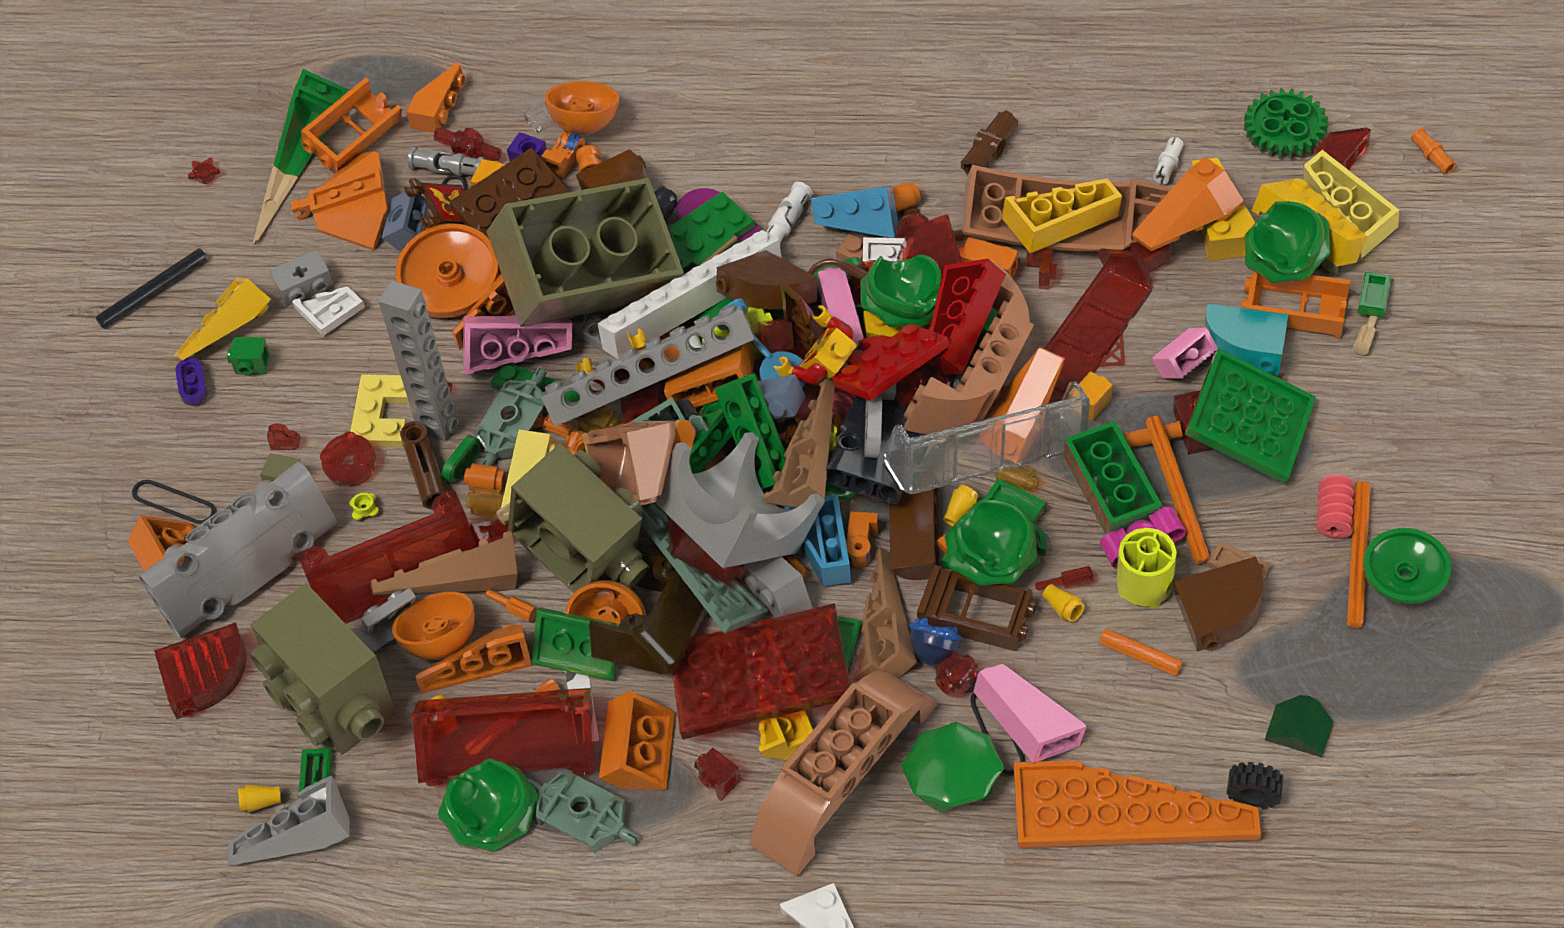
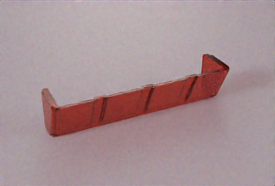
M1101 248L1098 252V256L1103 264L1102 269L1044 348L1065 358L1040 425L1052 429L1059 425L1071 408V392L1090 371L1093 373L1097 371L1102 364L1104 356L1109 354L1128 327L1130 319L1135 317L1151 294L1153 288L1152 278L1143 258L1137 253ZM1003 385L999 391L1000 395L1008 386Z

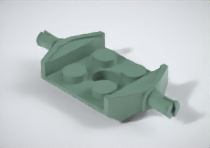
M537 367L531 380H509L502 386L474 433L487 453L481 464L493 466L498 458H512L518 430L531 431L545 407L541 398L543 392L539 389L545 375H547L544 369ZM516 411L511 419H504L507 413Z
M569 771L559 773L548 784L544 783L543 785L528 778V781L535 788L539 796L536 805V819L539 825L542 826L543 823H546L587 844L593 853L615 841L616 838H620L632 846H635L636 842L639 841V834L625 828L626 804L624 799ZM578 802L588 804L587 808L582 812L572 810L574 804Z

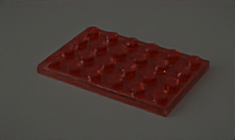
M835 603L751 623L725 634L723 631L694 637L678 667L672 672L679 732L682 740L833 704L850 687Z

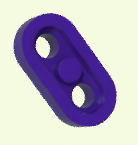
M190 357L183 361L181 360L175 368L179 395L185 404L191 406L198 405L207 397L203 367L196 358Z

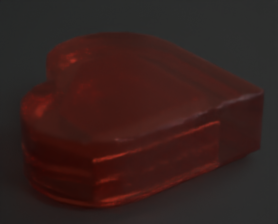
M272 424L268 427L267 432L270 450H296L300 446V434L289 430L283 424Z

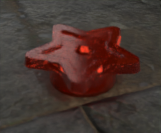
M208 158L203 162L192 161L193 170L188 174V179H196L199 183L207 184L215 178L216 174L220 173V170L213 166L212 158Z

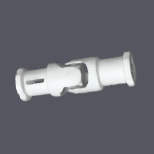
M794 182L791 187V193L782 200L779 208L769 221V228L766 232L779 239V243H781L784 237L789 235L795 222L803 212L805 202L812 197L813 191L808 185L803 182Z

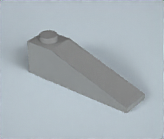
M329 776L304 788L297 793L300 798L291 805L285 807L282 804L275 809L276 814L267 822H257L231 840L228 846V863L236 865L324 849L332 844L340 843L349 837V815L335 779Z

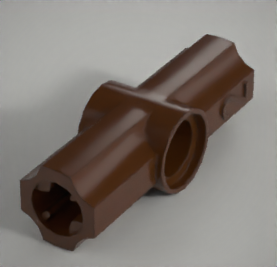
M1006 110L999 112L986 130L982 128L978 131L973 147L961 161V169L965 171L966 175L969 174L972 165L987 167L993 158L998 159L1002 155L1007 139L1018 126V120L1013 116V113Z

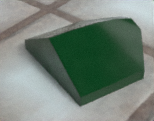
M1299 695L1276 704L1265 741L1323 757L1333 720L1317 699L1307 695Z

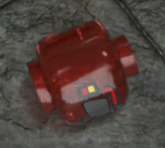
M953 653L937 666L935 682L946 695L961 696L976 683L978 678L976 669L978 665L969 655L963 656L959 653Z

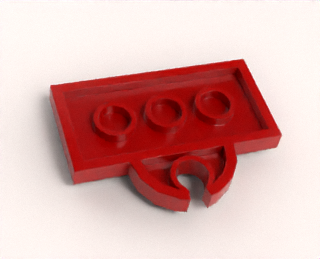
M910 324L904 326L901 331L892 337L881 335L862 339L859 341L861 351L854 349L847 359L848 366L832 377L834 387L871 401L950 346L948 337Z

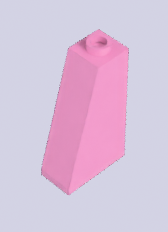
M826 267L822 271H818L817 286L821 304L833 317H837L853 329L854 336L852 341L857 345L855 349H860L859 341L864 338L846 273L837 267Z
M1004 664L991 668L987 667L979 671L973 692L1032 763L1080 746L1087 726Z

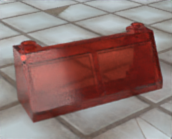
M455 490L435 498L432 504L434 514L331 556L328 555L324 548L317 546L296 553L308 585L345 624L364 617V613L369 608L375 605L380 607L388 602L389 596L392 595H373L371 580L382 581L395 577V571L401 569L404 573L418 569L421 562L457 549L467 551L477 548L465 511Z
M591 688L418 700L412 713L418 783H426L427 786L442 785L444 783L443 780L448 779L449 776L459 775L489 758L504 762L510 766H516L521 771L566 767V770L572 771L575 775H585L590 773V770H595Z

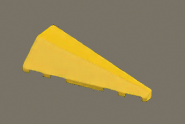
M767 627L760 630L762 647L760 650L759 707L761 723H759V751L763 757L789 760L813 729L772 632Z

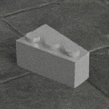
M782 557L731 566L736 577L743 579L787 633L815 616L802 575Z

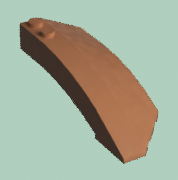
M972 165L965 182L963 234L1023 245L1002 219L1005 197L1015 196L1017 199L1026 197L1027 193L1036 191L1038 195L1050 193L1053 188L1058 187L1071 189L1075 188V184L1087 181L1048 179ZM1133 179L1131 182H1111L1122 195L1118 217L1049 245L1045 249L1067 251L1124 250L1137 242L1132 238V233L1173 187Z

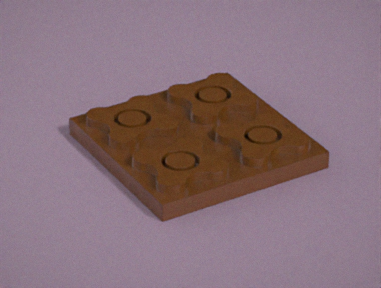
M530 148L452 199L450 207L467 226L479 230L488 237V228L505 204L563 194L570 191L538 154Z

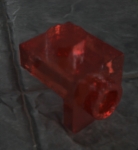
M1042 248L1033 253H1029L1027 250L1026 266L1040 268L1039 289L1049 290L1050 281L1056 280L1057 264H1053V249Z
M497 517V520L471 523L468 531L476 547H479V542L485 539L488 543L504 538L503 533L508 532V524L503 525Z

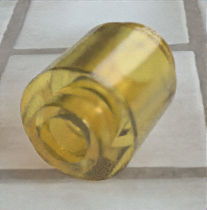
M1004 460L996 473V480L1000 479L1027 493L1034 492L1039 484L1037 471L1018 462Z
M474 487L472 492H468L466 508L470 509L472 515L497 517L496 511L501 509L504 493L501 490Z

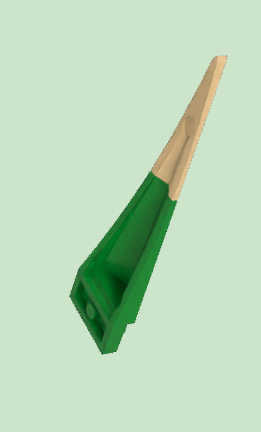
M305 69L302 70L291 95L253 239L254 244L258 242L313 153H308L302 146L301 130L349 90ZM327 131L318 137L320 141H322Z

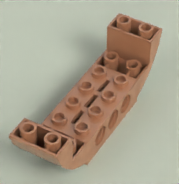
M996 262L994 264L1006 276L992 305L998 313L988 329L989 333H986L978 347L983 351L978 349L970 362V365L974 366V368L968 366L960 380L965 384L959 383L956 390L933 377L930 378L926 387L920 384L913 397L917 403L915 404L911 401L904 414V417L908 418L903 427L904 430L920 434L940 435L958 432L973 424L980 426L998 395L1034 324L1030 323L1029 310L1018 285Z
M885 670L872 672L856 684L853 682L781 768L782 771L769 791L756 819L750 846L798 877L815 856L813 838L908 722L912 720L921 726L938 703Z

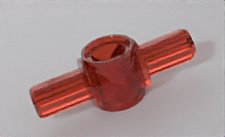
M436 128L434 131L433 139L451 146L454 155L461 153L471 158L482 156L491 161H499L501 158L502 150L484 143L482 135L472 128H465L464 131L458 130L456 133L443 128Z

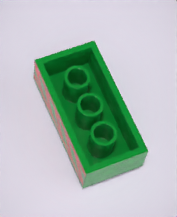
M1116 421L1064 438V459L1105 535L1120 528H1123L1126 532L1128 526L1137 520L1144 519L1150 521L1148 515L1154 514L1162 508L1158 496Z

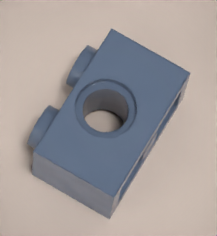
M404 192L391 200L382 239L400 252L412 238L425 229L420 221V218L427 217L425 211L430 208L425 197L421 194L408 197Z

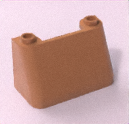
M674 421L630 422L582 433L586 453L601 468L602 476L599 479L613 492L620 487L632 493L633 500L640 501V505L657 502L656 497L660 496L663 491L675 439L676 429Z

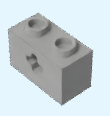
M318 250L270 270L274 285L286 307L292 305V301L300 298L302 301L334 287L329 270Z

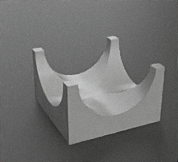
M753 432L745 433L736 448L719 464L707 471L692 474L689 465L691 448L685 442L677 443L670 456L662 494L656 497L657 502L655 503L722 568L798 553L825 502V499L818 493L811 494L802 505L793 510H785L764 501V493L758 483L754 465L755 451L759 438Z

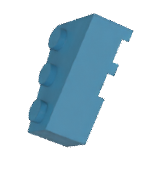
M893 185L811 198L814 221L817 225L891 238L900 237Z
M838 494L825 496V502L800 548L823 586L850 583V564ZM783 505V509L785 510H793L797 508Z

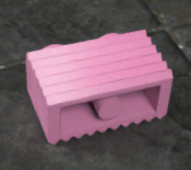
M1192 327L1188 328L1152 357V362L1162 378L1183 379L1187 372L1195 369V366L1206 360V357H1210V354H1214V351H1217L1218 348L1207 328Z

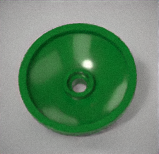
M1396 528L1379 534L1370 542L1365 551L1363 568L1369 584L1379 594L1395 602L1416 604L1431 600L1444 590L1451 575V560L1445 547L1432 535L1412 528Z

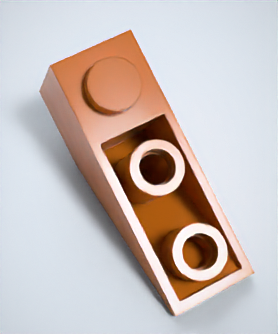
M455 63L415 93L406 111L410 128L439 133L442 125L447 122L451 106H454L460 88H463L465 85L466 76L463 74L461 63Z

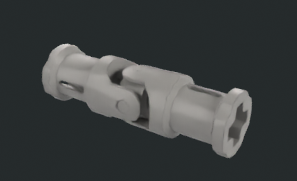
M413 146L408 154V167L410 169H415L416 167L426 168L430 172L442 174L453 172L456 176H463V174L474 176L481 160H486V158L482 156L479 159L471 158L461 153L454 155L451 152L434 149L431 152L423 151Z

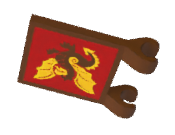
M411 178L409 180L411 186L403 188L408 197L423 194L431 209L425 211L426 218H420L425 228L443 224L466 225L450 207V201L465 192L462 185L421 183L418 179Z

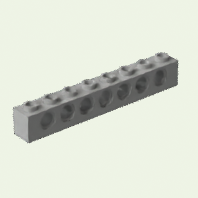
M391 280L378 302L413 419L425 425L429 436L447 441L451 432L453 433L457 429L459 420L455 412L450 387L447 383L441 355L432 329V322L427 311V304L421 289Z
M734 304L721 309L719 311L720 315L710 319V316L707 315L694 322L695 326L685 330V327L682 326L669 333L670 337L666 339L654 338L646 342L643 349L635 351L632 348L621 353L618 360L610 362L607 359L595 365L596 369L586 373L585 370L574 373L570 376L571 380L561 384L560 381L549 384L545 387L546 391L543 392L541 398L554 426L565 423L754 340V332L742 306L735 308ZM717 325H726L730 330L729 334L725 337L717 336L714 332ZM692 336H701L705 341L704 345L700 348L691 346L689 340ZM674 346L679 350L680 354L677 358L670 359L665 355L664 350L667 347ZM649 357L654 361L655 366L652 369L646 370L640 366L639 361L642 358ZM624 368L629 372L630 377L627 380H619L614 372L617 369ZM594 379H599L603 381L605 388L602 391H594L590 387V382ZM569 390H574L579 393L580 399L576 402H570L566 399L565 393Z

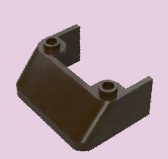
M640 551L643 554L642 559L649 566V570L635 586L662 593L648 617L639 614L628 615L622 619L618 627L591 620L589 623L591 654L594 658L658 674H668L678 667L707 610L666 557Z

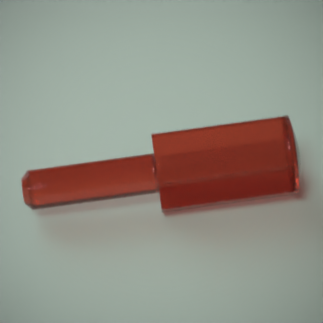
M1090 566L1061 572V577L1036 582L1035 588L1039 591L1053 584L1054 586L1063 585L1066 589L1092 583L1093 573Z

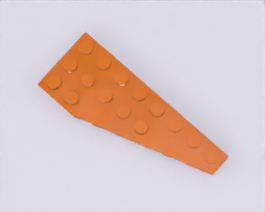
M1074 760L1038 761L1035 763L1014 762L1018 848L1260 840L1261 838L1258 807L1223 798L1220 801L1204 797L1202 793L1192 790L1191 793L1175 789V786L1133 775L1126 777L1110 773L1109 769L1101 767L1099 769L1083 766L1082 762Z

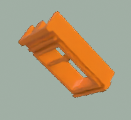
M365 77L301 130L302 146L308 153L315 154L325 168H331L336 173L392 126L401 122L402 108L397 105L391 110L387 106L386 95L380 92L376 97L370 91V80ZM353 108L373 124L366 132L352 122L349 116H346ZM342 118L345 124H349L361 136L336 155L318 137Z
M1253 271L1252 277H1246L1244 292L1249 294L1248 298H1242L1241 308L1288 314V329L1334 335V338H1341L1350 280L1311 275L1306 280L1272 283ZM1261 289L1302 295L1300 297V311L1258 306ZM1307 296L1321 298L1319 314L1304 312L1305 304L1308 302Z

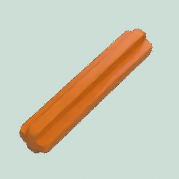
M1105 629L1101 634L1100 643L1169 674L1177 675L1182 667L1180 659L1120 633Z

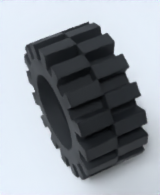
M1242 762L1238 766L1234 765L1229 771L1228 798L1230 800L1233 799L1235 802L1261 807L1262 810L1267 809V806L1273 808L1275 804L1279 805L1281 801L1284 781L1283 774H1280L1278 769L1273 770V767L1270 765L1264 767V763L1254 765L1253 762H1248V765H1245Z

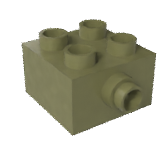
M559 443L511 486L508 532L512 531L513 537L573 593L591 582L600 580L621 582V584L626 585L630 589L633 588L649 570L648 564L642 559L643 554L637 549L642 517H640L643 513L642 506L639 501L633 500L632 493L620 487L613 492L599 479L602 476L601 468L588 453L579 450L573 455Z
M307 583L250 624L259 647L250 652L249 655L256 667L266 678L262 682L264 689L280 709L284 710L290 704L300 714L296 718L299 728L314 746L317 747L327 739L343 755L361 740L365 741L375 736L381 730L383 724L397 714L376 655Z

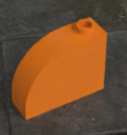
M747 342L670 376L666 382L664 393L668 400L673 397L675 402L687 399L693 404L694 408L717 401L718 397L715 388L753 374L755 355Z

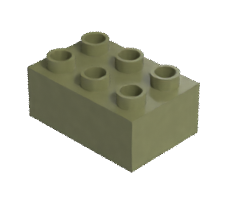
M649 178L508 203L503 206L487 230L520 327L627 306L670 283L673 279L679 278L684 273Z

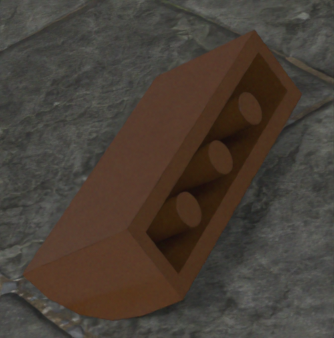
M932 469L912 472L911 480L906 484L899 502L889 504L890 569L895 575L904 579L927 580L930 577L933 566H940V548L937 546V540L939 539L938 483Z

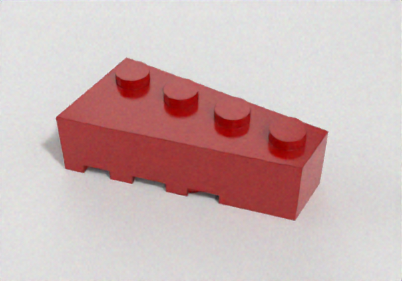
M989 259L944 265L930 330L947 336L950 346L926 362L927 365L941 376L964 372L1006 276Z

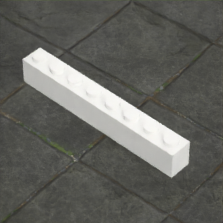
M763 230L756 232L746 240L733 245V247L714 256L709 261L694 267L686 274L673 279L670 283L652 291L649 295L631 303L619 312L610 315L598 323L603 350L620 359L619 355L632 349L628 334L632 336L637 335L638 328L643 329L647 341H650L724 300L727 297L717 292V267L764 250L782 258L779 239Z

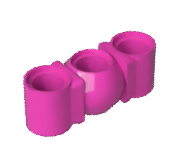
M1164 507L1157 510L1154 514L1148 515L1150 521L1141 519L1131 523L1126 532L1123 528H1120L1102 537L1100 545L1111 566L1118 568L1120 543L1127 534L1136 529H1158L1167 534L1174 543L1181 540L1185 536L1186 530L1173 507Z

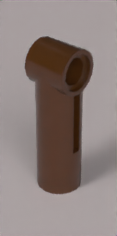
M409 422L401 428L400 437L422 505L427 509L440 508L448 502L449 495L427 429L421 422ZM424 457L428 472L425 473L419 460Z

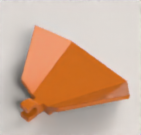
M376 151L359 153L316 189L308 191V198L291 202V210L293 213L296 212L297 219H304L312 212L319 232L375 251L388 214V206L380 155Z

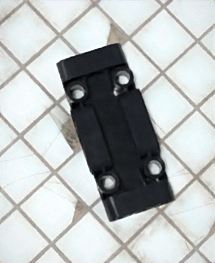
M924 363L896 383L894 400L882 399L881 446L878 459L864 457L866 399L856 395L843 422L840 435L837 438L836 448L828 462L826 482L834 487L884 503L895 504L899 502L906 484L911 480L915 464L918 465L932 436V434H920L904 430L903 427L908 418L904 417V414L911 401L915 404L917 403L913 397L920 384L926 387L930 378L933 377L950 387L956 374L941 376Z

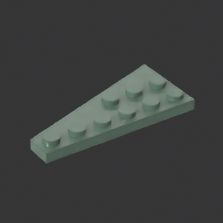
M655 503L641 505L643 513L640 515L642 517L641 525L724 634L764 618L769 610L709 556Z

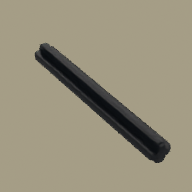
M200 248L196 249L96 315L97 323L103 329L107 328L207 261L206 254Z

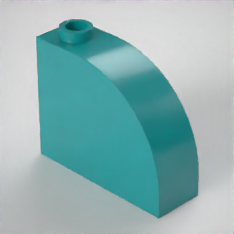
M1208 303L1204 327L1208 329L1217 348L1271 375L1279 376L1288 314Z

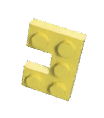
M361 375L349 435L350 446L403 447L400 431L407 424L406 419H382L385 403H409L401 375Z

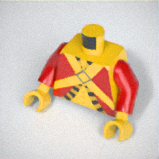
M821 305L818 308L822 311V314L817 317L812 314V318L821 327L827 326L828 328L824 330L798 366L792 367L787 357H780L779 361L782 366L773 367L780 377L795 374L799 381L819 385L821 380L834 376L856 348V343L852 341L854 336L853 329L837 317H833Z

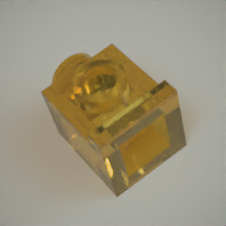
M604 405L576 417L578 429L584 432L621 424V420L615 416V411Z

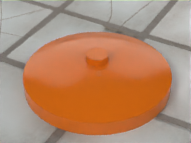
M462 224L438 225L416 235L403 248L395 269L396 282L421 289L429 316L436 318H450L468 313L500 274V268L489 238L479 230Z

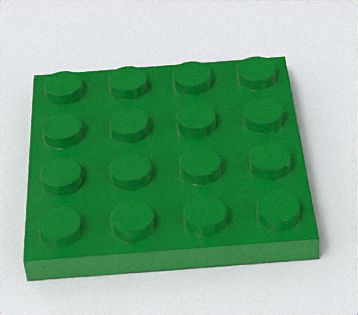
M1218 348L1213 355L1185 435L1285 483L1289 479L1316 396Z

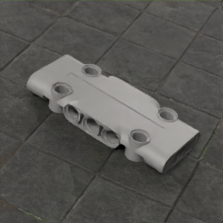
M298 461L278 475V478L274 481L264 480L260 482L255 489V494L246 493L241 495L197 526L186 536V544L169 547L162 561H158L138 577L169 627L181 639L205 620L218 618L223 613L226 605L238 604L284 571L292 563L294 555L309 552L314 545V541L336 526L338 522L311 474ZM275 491L273 498L269 500L270 494ZM300 534L299 539L294 542L296 536ZM184 557L183 562L178 565L179 559ZM211 599L209 605L204 608L205 603Z

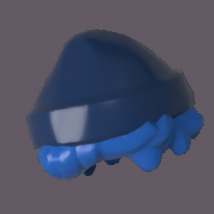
M917 618L909 624L911 628L910 641L912 642L914 652L925 665L937 666L950 658L958 650L961 636L957 632V627L953 629L952 627L931 626L928 624L927 618H922L921 620Z

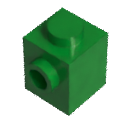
M234 337L232 348H228L227 360L228 363L232 364L235 374H266L270 351L265 338Z

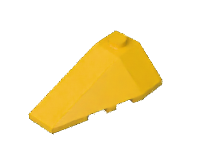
M237 277L215 302L219 307L207 313L201 320L202 329L199 330L197 328L175 353L174 357L183 361L253 320L256 316L258 318L261 317L269 308L267 303L271 299L248 278Z

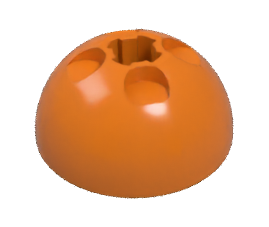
M566 82L556 85L546 92L545 105L551 119L560 128L569 133L587 135L600 131L611 122L619 106V94L610 86L597 82Z
M610 580L595 581L581 587L571 596L565 609V613L620 624L622 619L628 615L639 614L647 616L641 599L633 590L626 585Z
M441 592L426 596L409 605L398 615L392 627L393 636L406 652L424 660L444 659L462 649L471 637L475 624L473 603L467 595L459 592Z

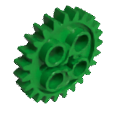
M1280 88L1279 94H1276L1273 90H1270L1269 96L1261 93L1260 100L1254 98L1252 105H1248L1247 112H1245L1244 130L1247 131L1246 138H1252V146L1259 144V151L1268 149V156L1277 152L1278 158H1281L1283 153H1287L1289 159L1292 158L1293 153L1302 157L1303 150L1310 154L1312 147L1319 148L1320 141L1324 142L1328 128V116L1325 115L1326 109L1320 108V101L1312 103V95L1304 98V91L1296 95L1292 88L1289 93H1285L1283 88Z

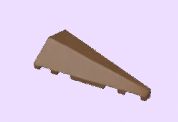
M828 378L820 381V394L817 400L810 401L808 407L811 412L807 420L800 421L784 454L786 458L784 467L781 472H775L773 479L776 483L772 491L765 492L763 500L767 503L799 507L811 494L818 493L821 497L825 498L826 468L828 465L834 398V383Z
M512 531L503 533L504 538L488 543L486 539L480 541L477 548L467 551L457 549L419 563L418 569L404 573L402 569L395 571V577L382 581L373 579L371 580L373 595L393 594L398 590L405 591L408 588L413 593L487 591L489 589L492 591L515 590L518 572Z
M882 548L876 550L873 555L877 559L875 572L870 573L869 580L873 583L872 594H868L866 597L861 633L864 635L863 648L857 650L860 666L859 670L853 674V679L856 681L878 670L888 671L899 678L917 663L895 576L890 569L889 552Z

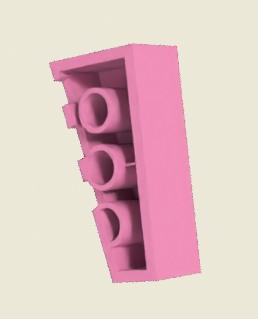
M463 316V369L465 375L483 369L489 370L500 365L522 362L525 359L542 357L572 349V322L570 317L520 327L517 316Z

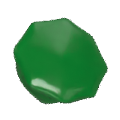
M1292 201L1274 202L1244 236L1245 266L1272 283L1308 279L1330 254L1329 221L1302 203Z
M916 255L911 259L888 261L880 256L873 263L868 274L860 281L862 308L878 317L890 327H904L910 324L920 327L926 326L933 317L940 287L941 270L939 265L926 255Z
M980 500L945 534L948 567L979 586L1012 584L1037 557L1035 528L1020 509L1006 502Z
M953 722L943 727L920 733L912 749L901 764L903 773L914 795L940 813L956 806L985 800L991 794L996 779L1004 769L1003 762L999 758L990 736L959 722Z
M489 758L467 769L448 782L438 811V817L459 845L495 852L528 832L539 796L518 767Z

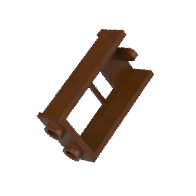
M934 565L917 610V618L920 620L927 618L928 624L931 626L952 627L953 629L957 627V632L962 638L1017 651L1019 642H1025L1028 633L1026 622L1028 618H1033L1036 602L1032 601V589L1027 591L1003 584L979 586L959 573L941 569V566ZM954 590L969 593L961 616L947 613ZM973 595L1015 605L1008 628L966 618Z

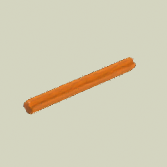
M1151 416L1147 418L1146 426L1178 517L1186 530L1185 537L1193 560L1197 565L1205 564L1210 559V555L1160 416Z
M1367 481L1356 482L1354 490L1347 626L1357 629L1362 627L1364 617L1366 576L1363 560L1368 543L1371 488L1370 483Z

